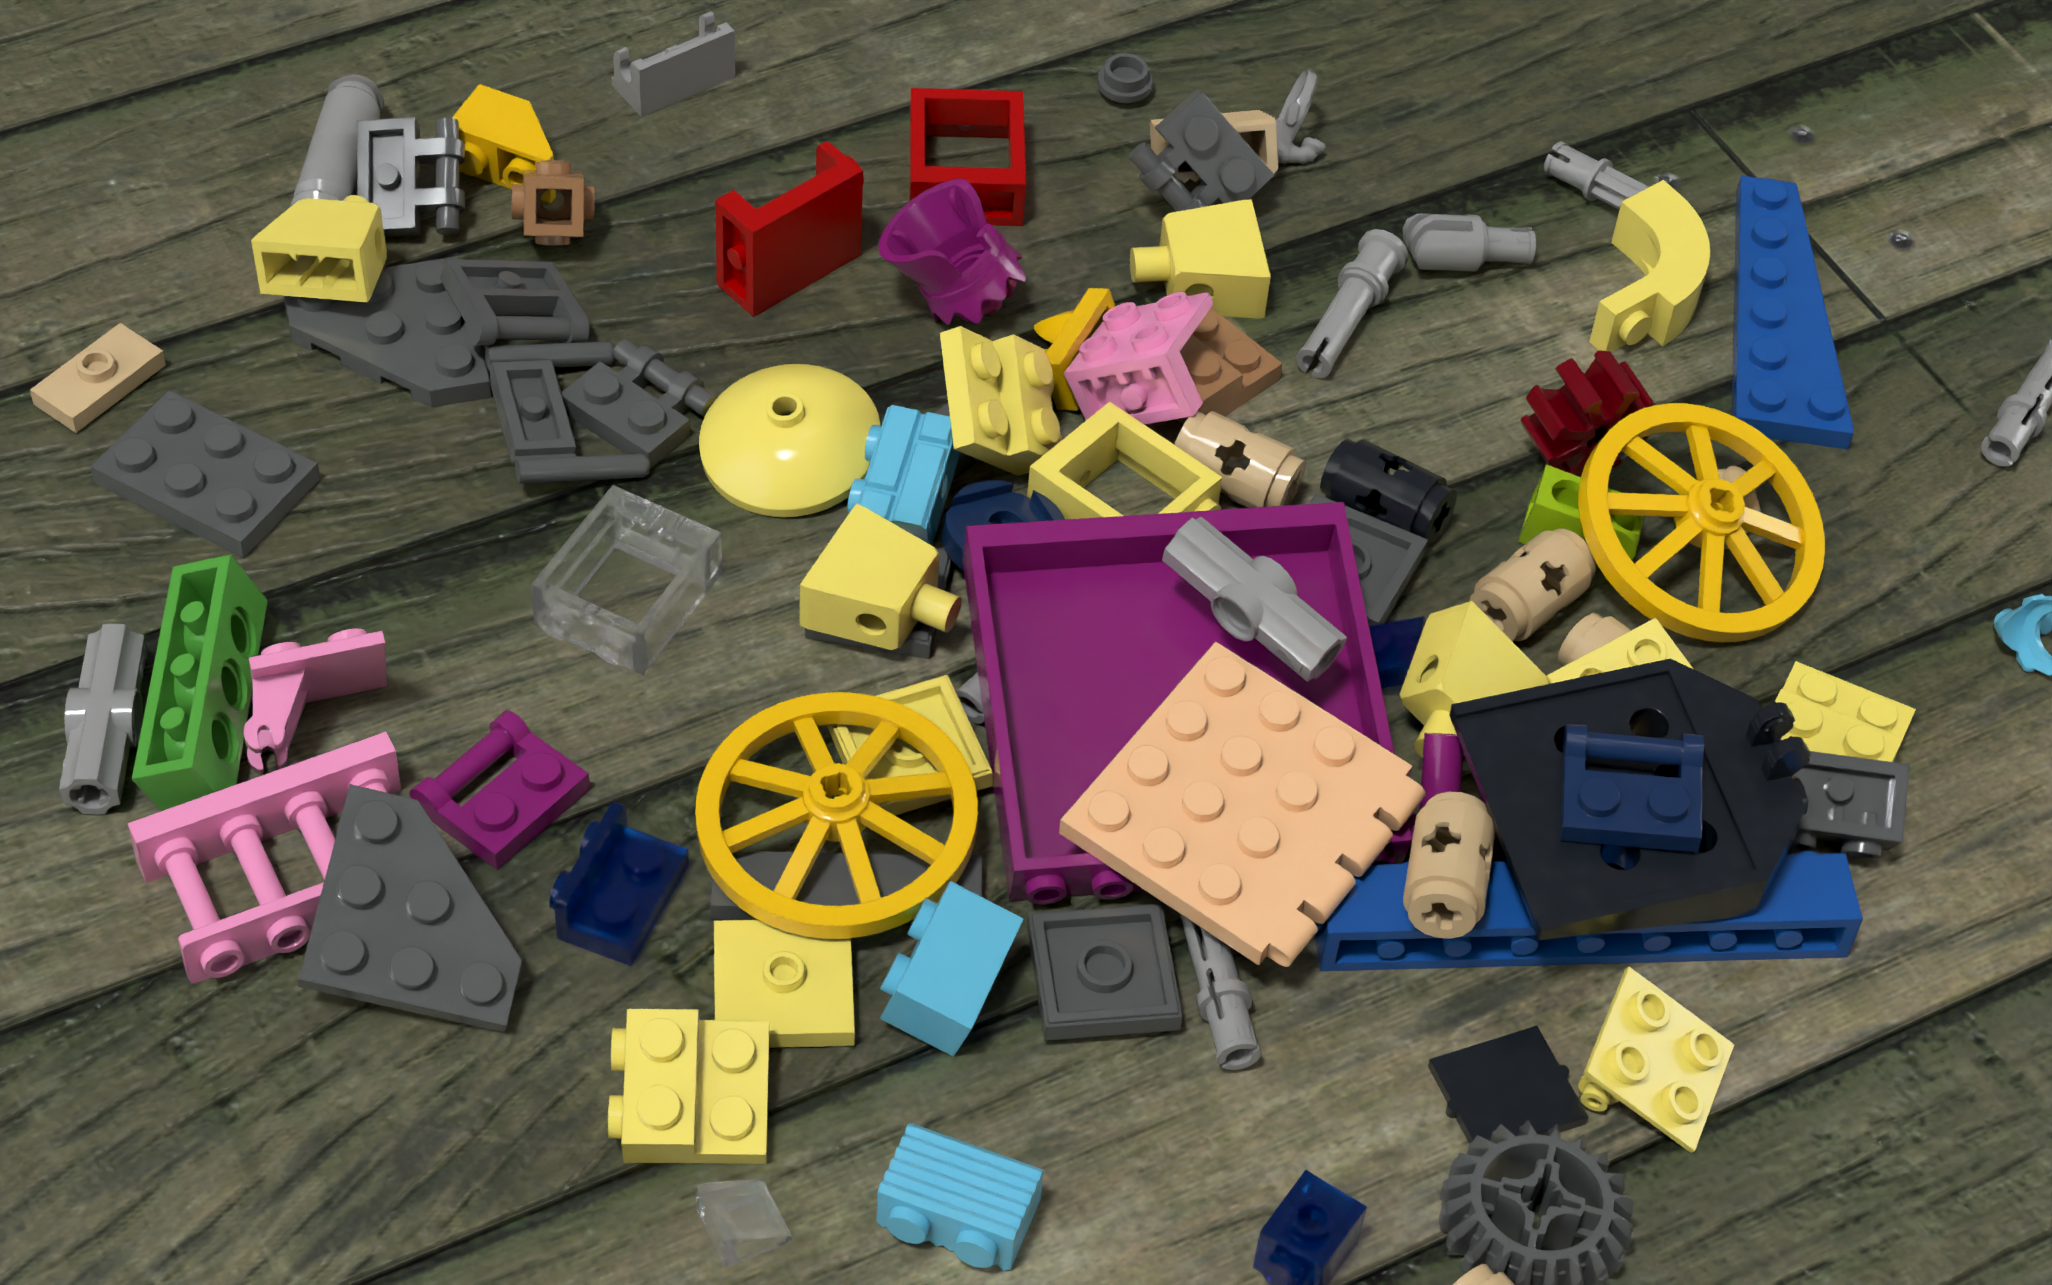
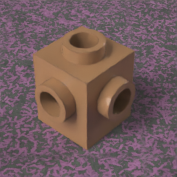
M537 160L535 161V170H523V184H512L511 217L512 219L523 220L524 236H535L536 244L569 245L570 237H583L584 221H594V186H584L582 171H571L570 161ZM555 189L563 195V203L558 209L549 210L541 204V196L545 191Z

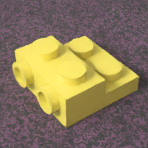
M962 326L941 332L940 340L954 449L1017 476L1029 473V468L1034 462L1062 441L1060 425L1052 410L1051 394L1055 382L1052 366L1045 354V349L1014 334L991 341Z
M1795 661L1783 689H1780L1775 700L1777 703H1786L1795 718L1793 729L1785 734L1781 740L1787 739L1790 736L1800 737L1807 744L1809 751L1894 762L1916 710Z
M627 1009L626 1028H613L611 1039V1070L624 1071L623 1095H610L608 1106V1138L621 1139L624 1163L767 1164L769 1020H699L698 1009Z

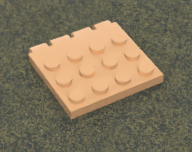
M1215 642L1062 817L1059 834L1257 965H1260L1267 956L1276 963L1289 967L1317 933L1318 928L1314 922L1319 924L1325 923L1356 884L1353 875L1361 877L1393 838L1391 830L1397 831L1403 826L1426 797V792L1420 784L1410 778L1412 765Z

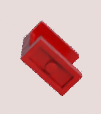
M825 141L816 147V176L756 209L735 190L716 199L717 286L752 317H755L861 256L864 176L859 164L851 156L844 155L829 141Z

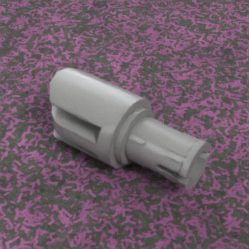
M1422 213L1408 218L1403 226V239L1419 269L1475 272L1485 261L1530 264L1535 256L1536 236L1535 232L1532 231V227H1488L1478 215Z

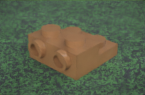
M1212 307L1180 350L1203 402L1198 411L1206 415L1214 411L1225 417L1279 381L1281 377L1283 363ZM1188 417L1179 418L1175 420H1178L1181 424L1184 425Z

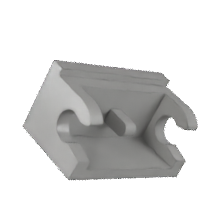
M710 11L699 18L698 37L679 45H673L666 48L665 51L644 60L640 58L629 65L630 56L628 48L624 47L617 50L613 56L614 76L611 77L612 86L640 117H644L735 78V30L725 22L718 25L715 32L714 13Z

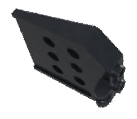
M1671 658L1451 705L1450 719L1483 802L1486 805L1487 812L1493 820L1494 830L1538 940L1753 915L1756 913L1785 859L1802 818L1808 810V800L1804 785L1797 776L1793 775L1809 763L1811 753L1807 744L1800 737L1790 736L1787 739L1781 740L1785 734L1793 729V722H1795V718L1787 704L1775 701L1761 709L1756 698ZM1566 723L1587 725L1588 732L1669 739H1680L1682 733L1703 735L1702 840L1699 847L1700 853L1560 841L1562 755ZM1587 758L1585 762V770L1678 778V766ZM1608 863L1620 865L1625 870H1618L1612 868L1608 865Z

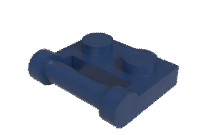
M1566 723L1562 755L1560 841L1698 852L1702 840L1704 736L1701 734L1682 733L1680 739L1595 733L1588 732L1587 725ZM1587 758L1678 766V778L1585 770V762Z

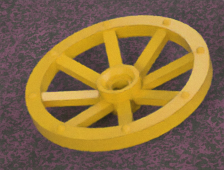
M1686 403L1654 405L1638 410L1614 425L1596 445L1585 463L1579 485L1578 507L1580 522L1588 548L1596 564L1615 590L1643 615L1651 620L1657 618L1663 627L1704 641L1739 642L1763 636L1787 622L1814 592L1820 579L1825 556V536L1819 508L1806 480L1794 463L1773 441L1746 422L1730 414L1701 405ZM1665 432L1686 433L1697 480L1641 438ZM1711 440L1734 450L1754 466L1732 483L1720 479ZM1619 452L1625 453L1680 495L1608 492L1609 475ZM1768 480L1781 498L1791 524L1745 507L1744 498ZM1610 515L1673 517L1676 529L1634 564L1616 535ZM1744 530L1795 549L1794 569L1785 591L1782 590ZM1688 543L1701 548L1698 607L1674 598L1648 579ZM1724 543H1726L1766 606L1741 613L1720 612Z
M829 692L796 697L762 710L738 726L720 744L705 767L696 796L695 815L698 843L705 865L719 888L739 908L767 925L789 933L822 939H847L881 933L913 920L925 898L937 903L949 882H957L971 857L975 845L978 799L975 782L964 756L948 735L931 720L902 704L885 698L850 692ZM849 724L873 728L874 731L848 763L844 765L840 763L834 764L817 726ZM795 732L814 773L808 776L747 760L772 741ZM897 738L915 747L938 770V772L865 780L866 776ZM731 781L798 798L724 831L721 829V808ZM839 795L837 797H834V799L829 798L831 796ZM950 795L954 818L946 844L940 843L875 803ZM805 822L807 825L774 891L766 888L751 877L732 855V853L798 824ZM868 827L931 866L912 883L881 898L860 833ZM826 840L840 841L860 904L825 906L796 900Z

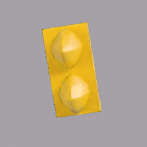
M1088 288L1075 310L1053 315L1034 325L1036 333L1052 343L1050 348L1045 349V354L1052 366L1055 383L1051 396L1057 410L1078 411L1080 408L1064 372L1080 352L1079 347L1081 344L1091 338L1103 322V315L1115 307L1110 289Z

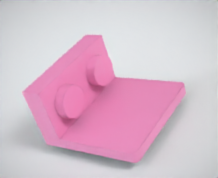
M1176 292L1161 298L1156 303L1136 306L1133 302H1126L1111 308L1103 315V322L1091 338L1081 344L1079 347L1080 352L1064 372L1085 420L1089 419L1108 402L1113 403L1144 425L1190 417L1196 414L1203 402L1180 350L1214 304L1208 292L1187 296L1184 292Z

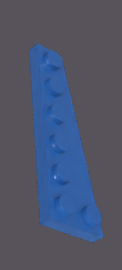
M1741 175L1736 190L1732 416L1751 425L1770 439L1848 450L1853 436V423L1797 183Z

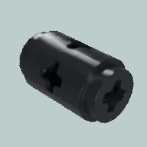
M1350 439L1342 441L1330 456L1320 483L1321 493L1329 496L1330 500L1344 502L1345 506L1372 516L1367 513L1369 508L1375 511L1386 508L1387 515L1379 513L1374 518L1428 539L1427 545L1433 544L1441 536L1453 514L1457 500L1456 491L1447 487L1445 478L1365 439L1357 443ZM1401 466L1405 467L1409 472L1401 470ZM1390 468L1397 470L1393 475L1390 474Z

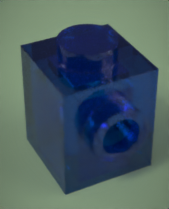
M1305 1170L1261 1229L1253 1268L1261 1272L1271 1285H1328L1358 1244L1367 1206Z

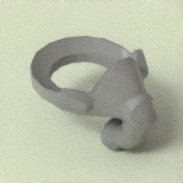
M1309 69L1304 70L1300 74L1285 101L1278 119L1275 120L1278 163L1286 164L1287 162L1300 164L1313 162L1317 156L1323 154L1326 147L1321 141L1310 137L1304 138L1301 147L1295 146L1292 142L1305 119L1317 88V75Z

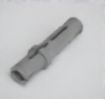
M2052 339L2048 342L2045 351L2029 372L2017 393L2007 397L1998 409L1997 423L1989 435L1982 441L1981 449L1983 455L1995 465L2010 466L2013 461L2016 462L2027 441L2038 436L2046 425V412L2052 405Z
M1180 914L1189 954L1192 958L1200 988L1196 1004L1201 1017L1209 1022L1217 1052V1062L1219 1065H1222V1068L1227 1070H1239L1249 1067L1261 1057V1049L1259 1044H1257L1248 1012L1252 1005L1251 993L1247 984L1239 979L1231 947Z

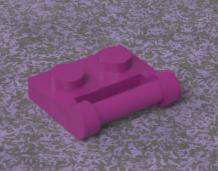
M508 710L504 711L490 723V732L435 779L426 777L411 789L409 794L410 798L419 801L435 825L496 870L501 868L590 790L589 773L530 732L526 723L517 714ZM506 752L517 758L516 761L462 807L452 800L455 795Z

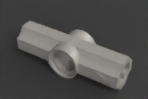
M1192 517L1177 531L1175 537L1165 548L1162 561L1211 601V609L1214 616L1228 633L1243 641H1251L1253 638L1257 639L1307 682L1311 679L1316 680L1331 666L1334 659L1344 648L1347 637L1297 596V589L1293 579L1279 563L1265 556H1258L1252 559L1204 518L1194 519Z
M103 624L100 630L88 635L79 687L70 688L66 698L64 724L68 745L63 761L59 791L62 803L77 808L82 814H106L109 808L121 803L130 748H138L143 723V701L140 690L148 649L145 635L130 630L126 624Z

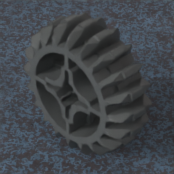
M1528 1119L1523 1126H1520L1517 1136L1500 1124L1492 1132L1490 1141L1477 1135L1475 1140L1469 1144L1467 1154L1459 1153L1458 1157L1452 1162L1448 1180L1443 1182L1440 1193L1442 1208L1439 1215V1224L1441 1231L1449 1233L1446 1241L1448 1255L1464 1256L1461 1266L1463 1274L1481 1264H1487L1495 1274L1504 1272L1515 1285H1605L1608 1276H1614L1620 1270L1625 1258V1253L1623 1252L1629 1248L1634 1233L1632 1230L1633 1224L1630 1223L1634 1212L1633 1199L1623 1195L1626 1187L1624 1174L1606 1173L1609 1166L1608 1152L1592 1156L1588 1155L1585 1152L1587 1147L1585 1135L1575 1139L1572 1143L1560 1139L1561 1134L1558 1124L1549 1129L1546 1135H1539ZM1535 1200L1540 1202L1537 1216L1541 1219L1537 1230L1532 1227L1535 1214L1532 1212Z

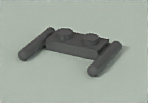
M581 342L485 347V364L487 370H490L489 380L512 467H515L517 484L644 478L648 475L651 467L650 460L642 453L596 456L575 455L576 445L554 368L595 366L600 361L605 365H612L615 362L613 358L615 346L613 343Z

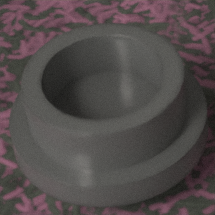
M1118 53L1112 55L1106 60L1105 65L1098 73L1097 85L1100 92L1105 97L1118 103L1129 104L1143 100L1152 90L1153 76L1149 71L1148 64L1143 58L1135 54Z

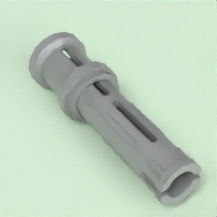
M1373 229L1367 231L1360 239L1358 256L1353 262L1347 263L1338 275V293L1333 298L1304 346L1296 354L1297 365L1304 373L1307 372L1315 357H1319L1320 361L1311 376L1314 378L1327 377L1367 309L1379 305L1387 296L1389 289L1387 282L1392 274L1400 272L1405 267L1409 256L1407 247L1393 233Z

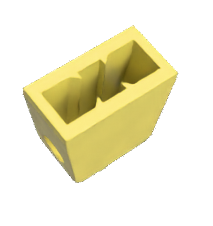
M358 195L347 196L343 201L313 198L298 200L251 240L260 294L368 302L387 258L381 209L375 203H369L368 200Z
M1252 199L1168 213L1162 220L1160 246L1131 248L1130 273L1132 282L1164 281L1167 295L1184 292L1187 296L1208 292L1214 303L1212 308L1224 317L1265 318L1271 276Z
M855 504L800 584V626L809 630L894 650L903 645L917 622L946 633L949 632L959 615L962 599L957 595L938 588L940 554L935 547L866 507Z
M1473 601L1429 615L1400 692L1402 704L1424 725L1414 743L1415 751L1422 758L1424 733L1456 734L1449 716L1452 704L1550 684L1546 679L1547 676Z

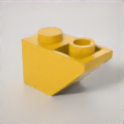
M479 84L452 117L459 121V139L465 142V162L459 165V171L466 175L512 189V184H523V170H535V161L554 160L553 152L530 101ZM549 189L545 191L541 196V200L551 203L556 197V190Z

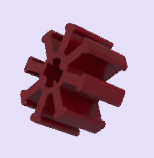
M1597 351L1594 354L1595 359L1585 373L1582 372L1574 358L1566 360L1555 368L1565 385L1560 389H1541L1539 385H1535L1526 396L1527 402L1535 413L1530 416H1523L1520 421L1547 465L1555 468L1559 467L1560 470L1581 477L1591 452L1614 425L1638 410L1656 405L1627 362L1623 361L1619 364L1611 351ZM1645 436L1641 439L1646 441L1649 436ZM1618 455L1613 463L1612 468L1618 466L1621 463V460L1618 457Z

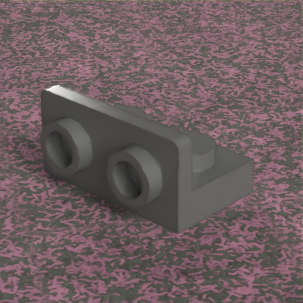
M1810 751L1809 763L1793 775L1797 776L1804 785L1808 800V810L1802 818L1790 849L1813 850L1816 848L1817 841L1842 845L1841 853H1846V856L1878 859L1881 858L1882 850H1890L1903 842L1910 764Z

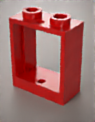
M911 88L909 202L919 194L940 183L958 178L964 179L975 189L988 224L992 226H1023L1026 192L1023 91ZM925 136L1008 138L1009 168L925 166Z

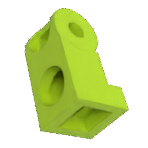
M1546 464L1529 501L1518 542L1526 544L1539 533L1547 530L1554 531L1555 529L1573 531L1586 542L1578 507L1581 477ZM1608 488V492L1621 493L1616 490ZM1610 515L1616 535L1623 549L1632 560L1636 555L1645 516Z

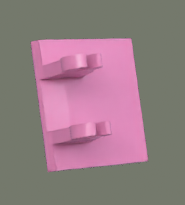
M347 629L331 635L327 639L328 642L301 647L296 642L278 643L265 648L261 655L249 658L253 684V716L245 724L244 739L248 746V762L255 772L259 774L264 772L261 754L266 750L274 753L278 769L285 767L288 760V750L305 703L387 687L386 649L383 631L367 634V631L364 629Z

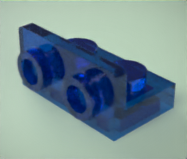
M613 801L600 822L593 820L587 827L580 845V857L571 872L564 870L557 877L550 894L549 907L555 910L558 940L632 966L689 866V849L629 828L627 825V807Z

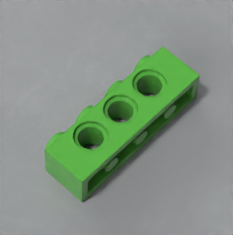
M231 554L173 566L132 775V780L160 811L223 790L237 783L244 742V727L248 719L253 689L249 658L259 654L268 600Z

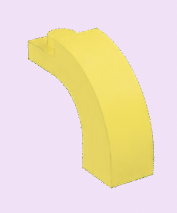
M1662 180L1621 202L1611 243L1631 259L1642 270L1645 277L1599 301L1589 340L1598 351L1613 352L1626 344H1636L1647 333L1661 346H1665L1683 332L1694 316L1709 266L1710 242L1705 226L1695 209L1674 188Z

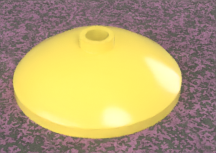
M785 364L751 373L724 390L710 406L704 417L699 435V450L702 465L709 481L728 501L742 509L760 515L797 517L820 512L842 502L849 497L851 486L856 478L865 480L870 461L865 460L867 436L872 425L881 426L872 399L852 379L821 366Z

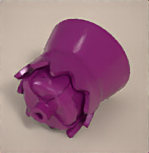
M958 178L940 183L916 196L894 215L885 227L879 240L878 248L880 255L904 275L918 283L919 291L927 302L934 322L941 319L949 325L955 316L967 323H979L984 316L993 315L1002 307V302L1013 294L1017 282L1026 280V276L1018 263V260L1023 258L1022 255L1006 241L999 231L986 222L983 208L975 189L964 179Z

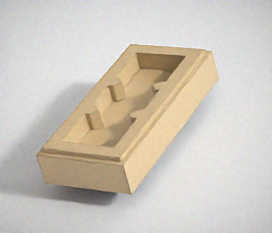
M119 323L31 388L30 393L33 405L77 433L166 365L163 350L122 323Z

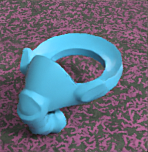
M2043 594L2030 596L2023 599L2022 606L2014 610L2011 608L2004 609L1996 614L1994 628L1998 637L2008 647L2016 651V660L2021 668L2026 672L2038 670L2046 675H2052V656L2046 651L2040 639V633L2048 634L2052 630V596H2044Z

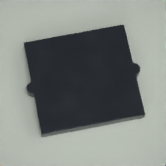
M1538 1026L1429 1060L1428 1068L1448 1103L1445 1113L1449 1118H1456L1469 1144L1475 1140L1477 1135L1490 1141L1492 1132L1500 1124L1517 1136L1520 1126H1523L1528 1119L1539 1135H1546L1548 1130L1558 1124L1560 1132L1587 1123L1588 1115L1567 1079L1570 1072L1569 1068L1565 1065H1559Z

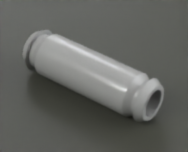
M349 74L336 79L330 84L290 207L298 200L305 198L343 201L347 196L356 195L357 121L380 119L384 106L383 96L372 80L361 75Z

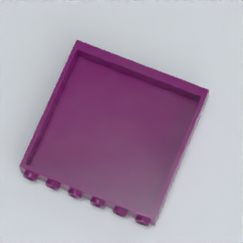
M1344 502L966 526L962 561L990 766L993 772V788L1009 901L1028 900L1033 904L1044 905L1058 902L1066 896L1094 894L1095 897L1100 899H1117L1128 895L1132 891L1144 890L1059 834L1060 820L1215 642L1395 754ZM1192 517L1194 519L1202 517L1252 559L1258 556H1265L1279 563L1293 579L1297 589V596L1347 637L1342 651L1316 680L1311 679L1307 682L1257 639L1253 638L1251 641H1243L1228 633L1214 616L1211 609V601L1162 561L1165 548L1187 521ZM1408 819L1399 830H1391L1393 838L1371 865L1401 864L1404 862L1412 842Z

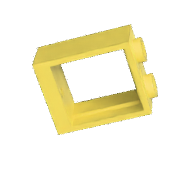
M1108 402L1029 468L1027 497L1031 498L1033 490L1046 496L1058 507L1065 520L1123 516L1084 489L1085 486L1117 460L1175 498L1158 514L1221 510L1219 497L1222 476L1111 402Z

